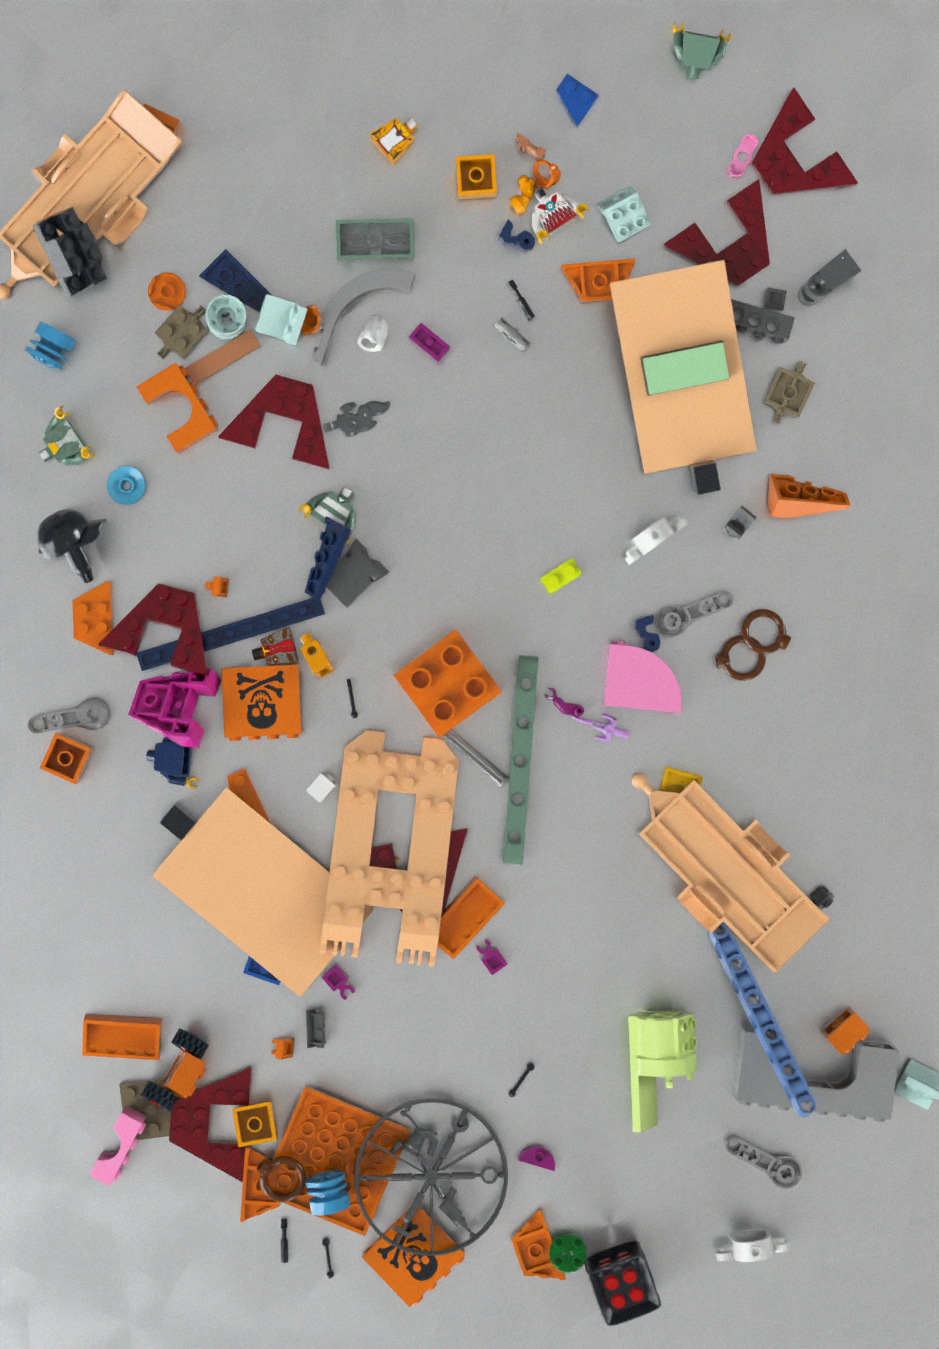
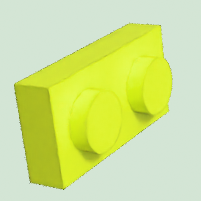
M573 558L541 577L540 580L548 593L552 594L580 576L582 572Z

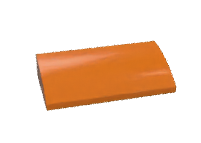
M476 875L441 914L437 946L453 960L505 904Z
M86 1014L83 1019L82 1055L159 1060L162 1019Z

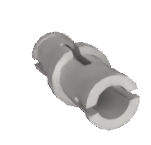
M503 317L494 325L495 328L507 337L506 340L508 342L514 343L522 352L530 344L518 332V329L513 328Z

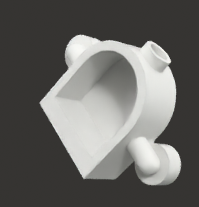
M675 516L667 522L665 517H663L631 540L633 546L626 551L627 557L625 561L628 565L688 524L686 518L683 517L681 519L679 516Z
M761 1228L729 1233L731 1244L721 1246L716 1255L717 1261H728L735 1258V1260L741 1262H753L767 1259L773 1255V1252L781 1253L790 1249L789 1242L785 1241L784 1238H771L768 1229Z

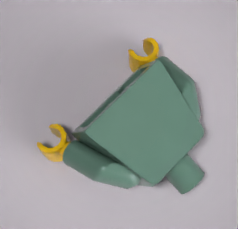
M675 22L673 23V47L676 56L682 61V65L689 66L687 77L699 79L701 68L709 70L710 66H715L723 58L732 34L730 33L728 38H725L722 35L724 30H722L719 37L684 31L683 22L682 27L677 29Z

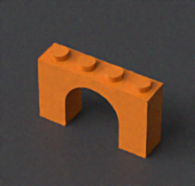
M174 363L136 387L148 405L166 394L174 392L184 394L190 400L192 406L190 419L185 425L166 436L176 453L180 454L218 431L215 427L218 423L213 415L209 416L205 409L208 406L203 398L198 399L195 394L198 390L194 383L187 381L186 376L188 374L182 365L179 367L177 363Z

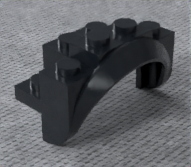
M74 207L54 213L33 225L66 297L73 296L81 290L95 286L107 279L101 267L103 257L100 253L98 242L87 223H83L78 218ZM57 230L61 231L63 234L59 235Z

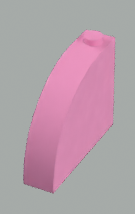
M614 641V644H609L603 705L681 713L682 700L678 682L671 669L663 660L645 649L626 646L624 641Z

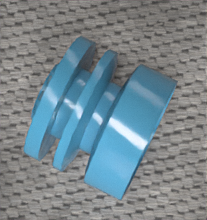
M40 321L34 333L41 340L30 339L29 342L37 347L34 350L27 346L25 351L42 364L61 370L63 365L56 362V360L59 358L66 361L67 358L60 352L62 350L71 352L76 340Z
M324 1171L305 1179L306 1187H308L307 1194L313 1196L309 1199L313 1215H329L343 1211L351 1206L348 1191L341 1190L347 1186L344 1180V1171Z

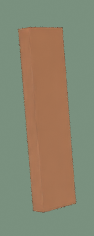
M249 330L185 367V370L194 385L261 346L252 330Z

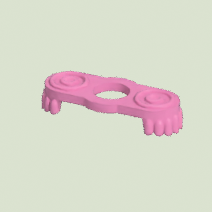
M745 135L739 148L734 152L733 160L728 167L729 174L732 177H741L747 165L752 161V154L758 146V138L755 135ZM739 152L747 153L748 160L746 162H740L737 159Z

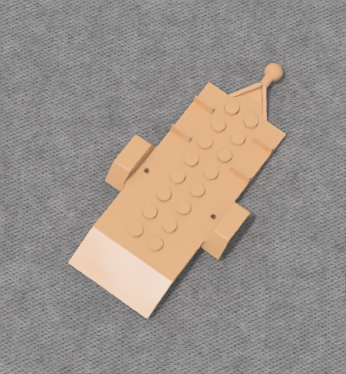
M123 90L118 95L106 114L78 145L64 133L57 150L42 166L31 170L44 183L0 231V239L11 248L12 275L6 283L0 284L1 299H6L11 295V288L18 281L42 276L54 288L60 284L33 228L37 221L74 207L78 218L83 223H87L97 241L104 235L111 243L117 245L125 242L145 219L148 207L137 197L164 168L182 143V140L126 90ZM57 230L59 235L63 234L61 231Z
M636 773L632 777V784L637 788H642L648 794L652 821L638 834L688 885L676 898L710 933L724 922L772 972L776 973L830 920L779 868L791 855L766 833L757 820L743 831L695 780L689 783L680 793L654 790L647 783V777L643 773Z

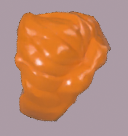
M539 160L533 166V174L536 177L535 186L547 189L559 182L561 170L555 163L551 164L546 160ZM540 164H546L549 167L551 173L549 180L540 175L538 171Z
M317 305L306 306L308 309L301 327V332L306 336L309 333H316L320 327L321 316Z

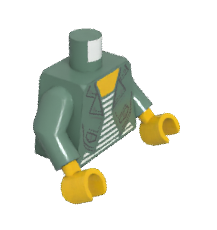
M62 405L55 409V415L46 428L43 440L47 447L40 451L39 455L44 462L55 457L59 463L78 465L87 458L94 457L95 453L89 454V449L92 446L86 447L71 422L65 418L70 413L69 411L63 413L62 408L64 406Z

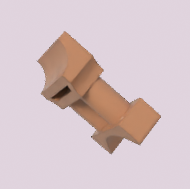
M519 133L516 134L515 140L518 142L519 151L527 152L536 161L543 160L545 157L544 153L546 152L541 146L538 148L531 144L530 140Z

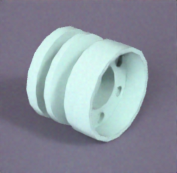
M220 295L208 304L206 321L210 332L221 340H233L244 332L247 325L246 310L238 298L231 295ZM230 316L231 322L223 323V317L227 318Z

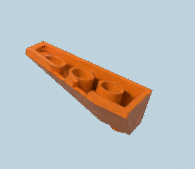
M770 474L768 507L771 517L793 518L850 509L851 505L845 492L825 486L821 489L812 486V482L809 481L801 483L795 481V477L789 475Z

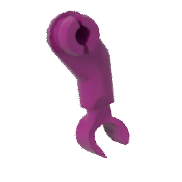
M548 688L553 692L552 697H549L547 694L544 695L546 699H551L563 714L579 717L584 713V708L581 705L565 703L561 697L559 698L556 695V690L553 688Z

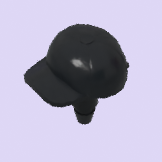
M72 509L57 511L44 519L39 525L37 531L38 552L46 559L57 558L65 554L72 570L77 572V575L84 583H89L94 578L89 566L90 560L82 546L90 544L97 539L107 520L105 518L88 521L82 513Z

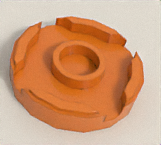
M161 273L155 276L148 286L150 301L156 308L162 311L175 310L186 299L187 290L185 283L174 273Z

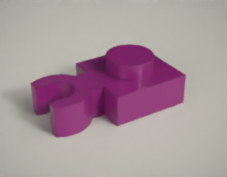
M485 939L487 948L481 949L479 945L476 948L479 953L485 955L481 960L491 975L508 965V963L497 948L493 951L491 950L489 940Z
M337 964L321 977L333 992L339 989L340 996L344 1000L347 999V996L344 994L346 989H349L352 993L355 992L353 986L345 983L349 978Z

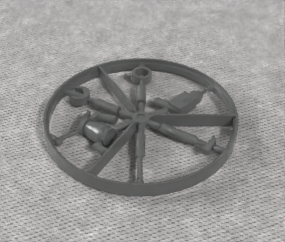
M440 1098L412 1100L384 1114L375 1122L364 1137L354 1167L356 1198L369 1225L379 1236L394 1247L423 1256L453 1253L479 1239L497 1218L503 1206L508 1186L506 1156L502 1144L491 1126L473 1110L459 1103ZM430 1102L459 1107L463 1110L457 1125L455 1124L456 1116H454L451 1121L454 1131L447 1138L438 1155L439 1158L436 1160L433 1168L430 1169L419 1152L425 1138H428L431 1142L426 1154L433 1158L438 1140L424 1131H431L436 1135L438 1133L430 1128L418 1127L406 1111H410L412 1105ZM405 1108L400 1112L401 1116L407 1117L415 1127V1132L406 1140L405 1146L398 1139L389 1152L369 1140L381 1123L394 1113ZM467 1113H470L486 1127L492 1137L439 1169L443 1159L446 1158L455 1142L457 1132H464L468 1129L469 1121L466 1116ZM492 1140L495 1141L500 1153L503 1172L498 1173L492 1166H486L480 1173L452 1172V1175L450 1173H441ZM369 1142L424 1174H413L412 1176V1173H391L388 1176L365 1177L364 1175H359V1166L365 1146ZM403 1148L417 1156L424 1171L396 1156L395 1154L398 1149ZM492 1169L495 1176L493 1180L486 1181L483 1175L486 1170ZM452 1177V1180H465L481 1177L482 1181L486 1184H493L498 1177L503 1178L498 1204L490 1219L476 1234L467 1227L466 1218L452 1203L457 1190L451 1186L445 1196L437 1181L438 1179H450ZM412 1178L414 1180H425L420 1192L417 1193L404 1217L402 1227L400 1228L395 1225L393 1230L398 1233L391 1240L375 1226L368 1216L361 1199L359 1181H365V1179L412 1181ZM430 1186V1251L412 1249L398 1244L401 1234L405 1237L411 1236L404 1229L413 1219L425 1197L423 1194L426 1193ZM433 1187L439 1197L444 1199L438 1208L457 1227L465 1228L470 1233V1238L461 1244L434 1251Z

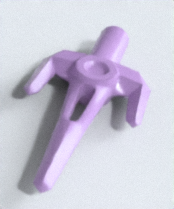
M602 715L610 720L609 723L574 717L575 720L605 733V737L596 735L595 739L609 742L612 735L625 739L629 736L628 731L615 727L617 723L616 718L610 715ZM592 723L604 726V728L595 726Z

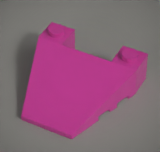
M207 668L208 676L190 671L183 673L178 671L167 677L158 676L141 680L128 715L181 746L199 748L205 730L191 718L199 695L216 696L221 679L212 668Z

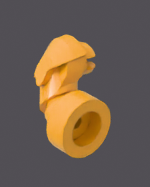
M526 175L518 178L520 183L518 186L522 195H515L509 199L519 215L526 212L529 200H532L535 192L534 179Z

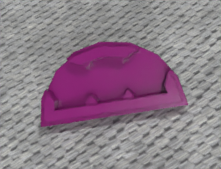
M542 1146L527 1148L521 1152L518 1161L555 1171L553 1155Z

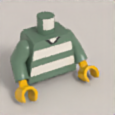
M343 487L338 496L333 492L321 493L311 498L306 504H302L297 511L299 513V511L304 510L306 514L303 518H307L310 514L325 525H327V523H324L326 516L333 518L351 529L349 539L356 526L354 506L348 503L353 492L346 487Z

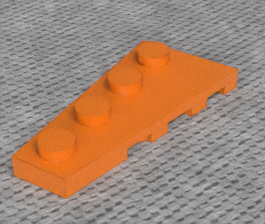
M244 768L227 776L229 789L271 823L246 769Z

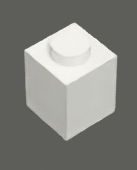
M321 773L306 791L321 803L336 786L334 783L335 779L329 773Z

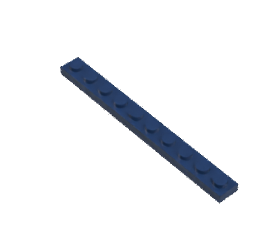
M314 598L307 599L202 632L204 651L206 652L325 615L322 601ZM178 640L137 652L141 671L171 663Z

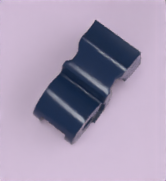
M508 219L498 239L502 241L503 245L512 247L518 245V248L523 252L531 251L535 244L533 235L525 230L517 236L511 235L513 224Z
M653 614L634 620V629L640 638H644L642 641L644 649L650 652H655L660 647L659 635L646 631L647 625L653 624Z

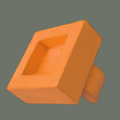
M214 576L213 582L206 581L205 589L212 590V596L227 598L229 578Z
M286 1037L272 1040V1043L276 1044V1050H271L275 1058L286 1059L293 1057L294 1038Z

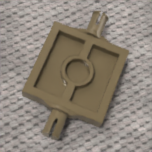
M179 305L154 332L164 344V347L157 353L162 359L170 350L184 359L209 332L199 320L206 312V309L200 305L194 313H191Z
M799 361L795 371L779 367L764 400V403L777 410L772 419L773 422L776 421V423L780 424L783 414H790L796 418L800 417L815 382L806 379L802 375L807 365L806 363Z

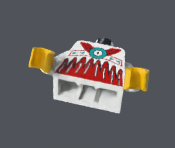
M542 188L534 194L539 204L534 207V212L532 213V229L538 238L539 244H542V238H547L549 241V236L577 219L578 214L580 218H584L582 212L588 211L589 213L590 210L586 204H581L570 196L559 194L558 192L549 196L545 189Z

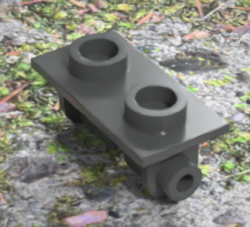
M825 886L819 887L811 896L815 901L814 904L820 910L828 908L833 903V898L835 897L831 892L827 894L829 890Z
M322 1007L306 1009L307 1048L325 1047V1030H322V1027H325V1012H323Z

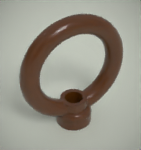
M758 609L752 611L745 617L742 623L741 634L743 641L756 653L769 654L777 651L779 648L785 650L791 640V636L786 634L784 621L777 613L771 610ZM768 617L776 623L779 634L772 645L759 646L753 642L749 635V626L754 619Z
M742 635L735 636L725 643L720 654L715 655L717 669H724L730 677L736 680H751L762 672L766 662V654L758 653V663L752 671L748 673L735 671L730 666L729 651L734 645L745 643ZM751 637L754 643H756L759 646H762L758 640Z
M279 1156L270 1161L264 1158L256 1170L261 1174L260 1184L263 1192L272 1200L279 1202L293 1200L299 1196L305 1187V1169L299 1161L292 1157ZM279 1164L291 1165L296 1169L299 1177L295 1189L286 1194L274 1192L268 1184V1176L273 1168Z

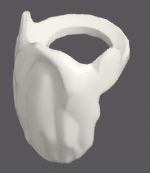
M376 314L369 318L368 323L365 325V330L359 334L357 343L363 350L369 352L380 350V353L382 352L388 330L387 323L382 315ZM368 338L377 345L369 347L363 344L362 340Z

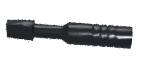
M513 280L509 281L508 285L518 298L519 305L528 320H531L535 317L525 298L521 296L516 283Z
M284 1218L280 1220V1228L282 1230V1238L280 1240L281 1263L288 1262L287 1219Z

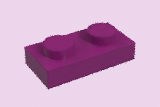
M422 323L409 336V339L437 362L451 348Z

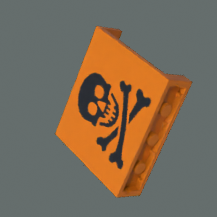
M279 665L221 668L224 737H229V741H239L241 737L248 736V740H259L260 736L268 735V739H279V735H287V738H298V734L303 733V730H301L299 689L300 666Z
M420 1204L413 1219L404 1229L411 1236L405 1237L401 1234L398 1244L412 1249L430 1251V1216L423 1210V1205ZM408 1210L383 1234L393 1240L398 1233L393 1229L395 1225L400 1228L402 1227ZM433 1220V1251L456 1246L457 1244ZM379 1236L362 1253V1258L410 1307L412 1304L417 1305L423 1299L422 1295L427 1290L429 1292L432 1291L437 1285L436 1282L441 1277L444 1279L448 1276L453 1265H459L464 1260L465 1249L463 1248L444 1255L423 1256L398 1249Z

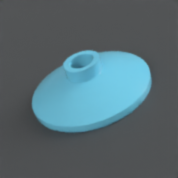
M122 466L115 469L107 480V490L110 497L120 504H133L140 500L145 492L146 484L143 475L137 469L130 466ZM127 482L131 485L128 490L124 488V484Z

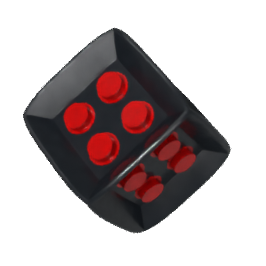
M639 1241L626 1242L611 1247L586 1259L584 1264L585 1270L589 1275L591 1288L606 1326H614L631 1321L661 1307V1299L657 1293L649 1265Z

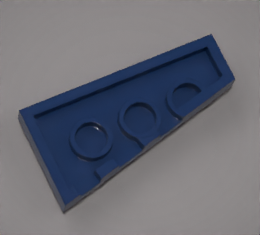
M226 249L199 275L203 280L228 295L238 298L243 304L259 313L265 295H272Z
M328 516L325 517L324 523H327L325 532H321L319 539L322 540L320 550L316 551L314 556L316 564L310 570L305 588V593L317 600H321L322 595L325 593L326 586L333 575L334 568L341 557L342 550L351 532V529Z

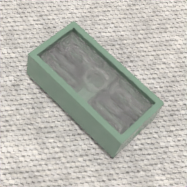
M414 219L336 220L337 260L415 258Z

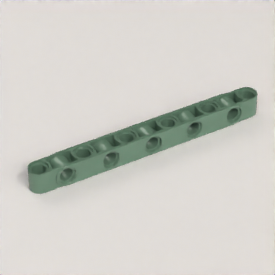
M519 655L503 864H523L538 671L537 656ZM524 678H529L532 681V686L529 689H524L521 686ZM522 716L529 719V724L526 727H521L518 724V720ZM518 755L526 757L524 765L516 764L515 759ZM514 794H522L523 801L518 804L514 803L512 800ZM514 831L520 834V839L515 842L509 838L510 834Z

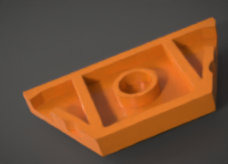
M635 258L563 264L561 269L582 303L613 300L610 283L629 279Z
M106 581L72 600L74 639L109 655H114L113 650L105 649L98 645L113 629L111 581Z
M248 1146L245 1147L240 1222L280 1206L279 1201L272 1200L268 1196L259 1193L261 1174L256 1170L264 1158L269 1161L271 1159Z
M540 1208L511 1237L524 1276L566 1280L564 1272L557 1270L550 1262L549 1249L553 1240Z

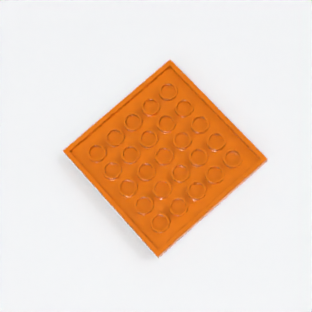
M305 1085L273 1158L289 1156L296 1159L304 1167L306 1179L324 1171H344V1180L347 1186L341 1190L348 1191L351 1206L337 1213L315 1216L365 1236L369 1223L365 1219L356 1198L354 1167L364 1137L381 1117ZM386 1119L374 1131L369 1140L390 1152L398 1139L405 1145L411 1130ZM367 1142L360 1161L359 1175H364L365 1177L388 1176L393 1173L398 1159ZM399 1148L395 1155L400 1157L403 1148ZM288 1164L275 1166L268 1176L270 1188L279 1194L293 1191L299 1180L296 1169ZM365 1179V1181H359L361 1199L371 1220L389 1182L388 1179ZM306 1184L299 1196L293 1200L283 1202L312 1214L309 1199L313 1196L307 1194L308 1187H306ZM260 1187L259 1193L266 1195Z

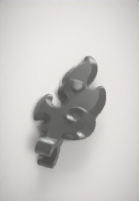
M367 402L359 406L357 414L352 413L356 403H346L340 407V411H343V414H338L336 421L323 425L325 432L340 428L345 436L352 437L358 434V432L369 431L377 424V421H373L372 417L385 413L390 406V402Z

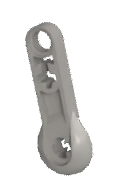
M722 591L687 606H665L660 609L656 616V627L664 636H679L692 622L729 608L734 602L733 595L728 591ZM723 594L729 596L730 601L727 605H722L719 601L720 596ZM715 597L719 609L713 606L709 608L710 612L703 610L704 602L707 604L713 603L714 600L712 598ZM669 616L676 618L675 626L671 627V624H667Z
M90 698L71 710L32 717L28 722V728L32 733H43L75 726L88 730H98L107 724L110 718V711L104 701L98 698ZM91 709L99 713L95 720H93V717H89V712H92ZM54 716L61 720L58 723V727L55 724H49V729H46L47 723L44 717H47V721L54 720ZM36 719L42 722L40 730H34L32 727V723Z
M731 1136L727 1139L726 1149L730 1154L766 1172L772 1182L778 1187L784 1189L792 1188L801 1180L802 1169L799 1162L794 1158L773 1156L737 1136ZM736 1140L740 1143V1147L738 1150L733 1151L729 1148V1143ZM746 1145L745 1150L749 1152L755 1150L756 1157L748 1159L749 1156L745 1152L740 1155L743 1146ZM789 1168L791 1174L783 1177L781 1170Z

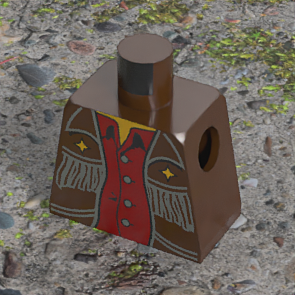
M290 627L260 639L262 647L252 649L254 660L265 658L267 665L299 663Z

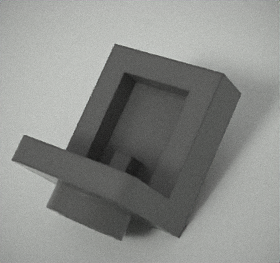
M741 505L727 522L725 529H727L726 531L730 536L740 539L754 522L756 516Z

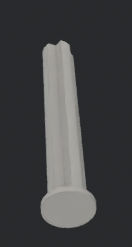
M453 729L445 734L444 737L499 784L498 787H501L509 778V775L506 776Z

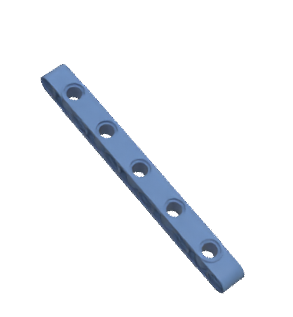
M722 922L717 927L722 930V935H717L714 931L712 933L709 932V938L795 1112L800 1117H808L816 1109V1103L808 1084L735 938L732 936L728 926ZM731 963H738L740 969L732 968ZM754 997L757 1000V1004H751L748 998ZM766 1032L773 1033L775 1038L773 1040L768 1039ZM783 1068H790L792 1075H786ZM801 1103L808 1104L810 1111H804L801 1108Z

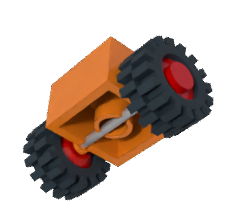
M180 1028L171 1043L180 1048L182 1052H179L161 1085L159 1086L148 1081L141 1093L142 1097L169 1112L172 1111L179 1098H187L193 1094L196 1089L194 1084L197 1079L203 1077L206 1071L204 1068L206 1063L199 1059H202L209 1045L197 1036Z

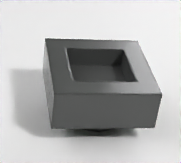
M768 287L764 308L783 311L787 291Z

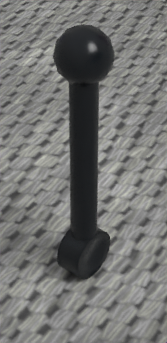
M347 679L352 709L351 717L357 718L358 712L355 709L351 679Z
M533 1063L527 1064V1069L513 1090L508 1092L510 1097L516 1095L517 1089L528 1073L534 1070L535 1066Z
M324 1238L322 1244L325 1246L328 1270L326 1276L331 1279L334 1273L331 1271L328 1247L330 1240Z

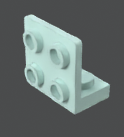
M631 186L597 203L599 210L605 215L614 238L618 243L651 225L638 193Z
M266 294L255 331L296 345L308 308L301 304Z

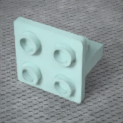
M910 1059L894 1093L928 1110L934 1098L939 1100V1073Z

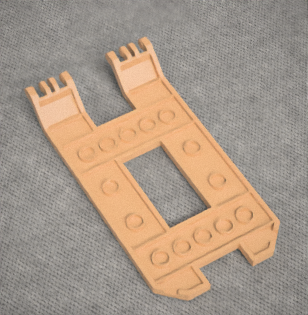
M366 730L345 746L320 954L327 952V940L334 941L333 955L337 956L338 942L341 941V956L346 955V942L354 943L351 956L358 958L364 906L403 909L396 963H402L404 957L403 950L410 949L409 964L414 962L415 950H418L417 965L422 964V953L427 951L430 952L427 965L434 967L440 931L459 760L442 739L423 737L421 756L383 752L385 732ZM378 790L416 795L407 871L369 866Z

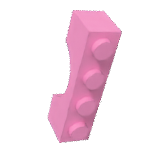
M127 1105L125 1106L113 1128L119 1135L120 1149L111 1153L102 1152L89 1176L108 1186L111 1185L113 1180H118L122 1173L119 1168L121 1165H126L130 1157L127 1154L129 1149H134L138 1142V1139H136L137 1134L141 1135L146 1126L143 1123L146 1115Z

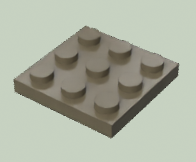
M164 1078L119 1084L122 1110L127 1105L146 1115L143 1122L146 1126L141 1135L137 1134L136 1139L138 1140L169 1136L171 1112L156 1106L141 1096L148 1081L160 1086Z

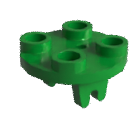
M566 1234L554 1238L550 1245L549 1258L557 1270L572 1273L581 1269L585 1264L587 1250L580 1237Z

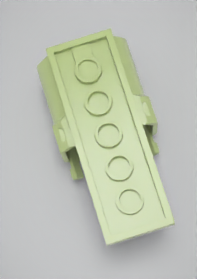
M645 1010L628 1016L633 1132L641 1133L658 1125L656 1077H666V1088H673L672 1077L687 1075V1080H693V1072L697 1071L695 1050L697 1047V1039L695 1038L696 1019L694 1018V1013L678 1010Z

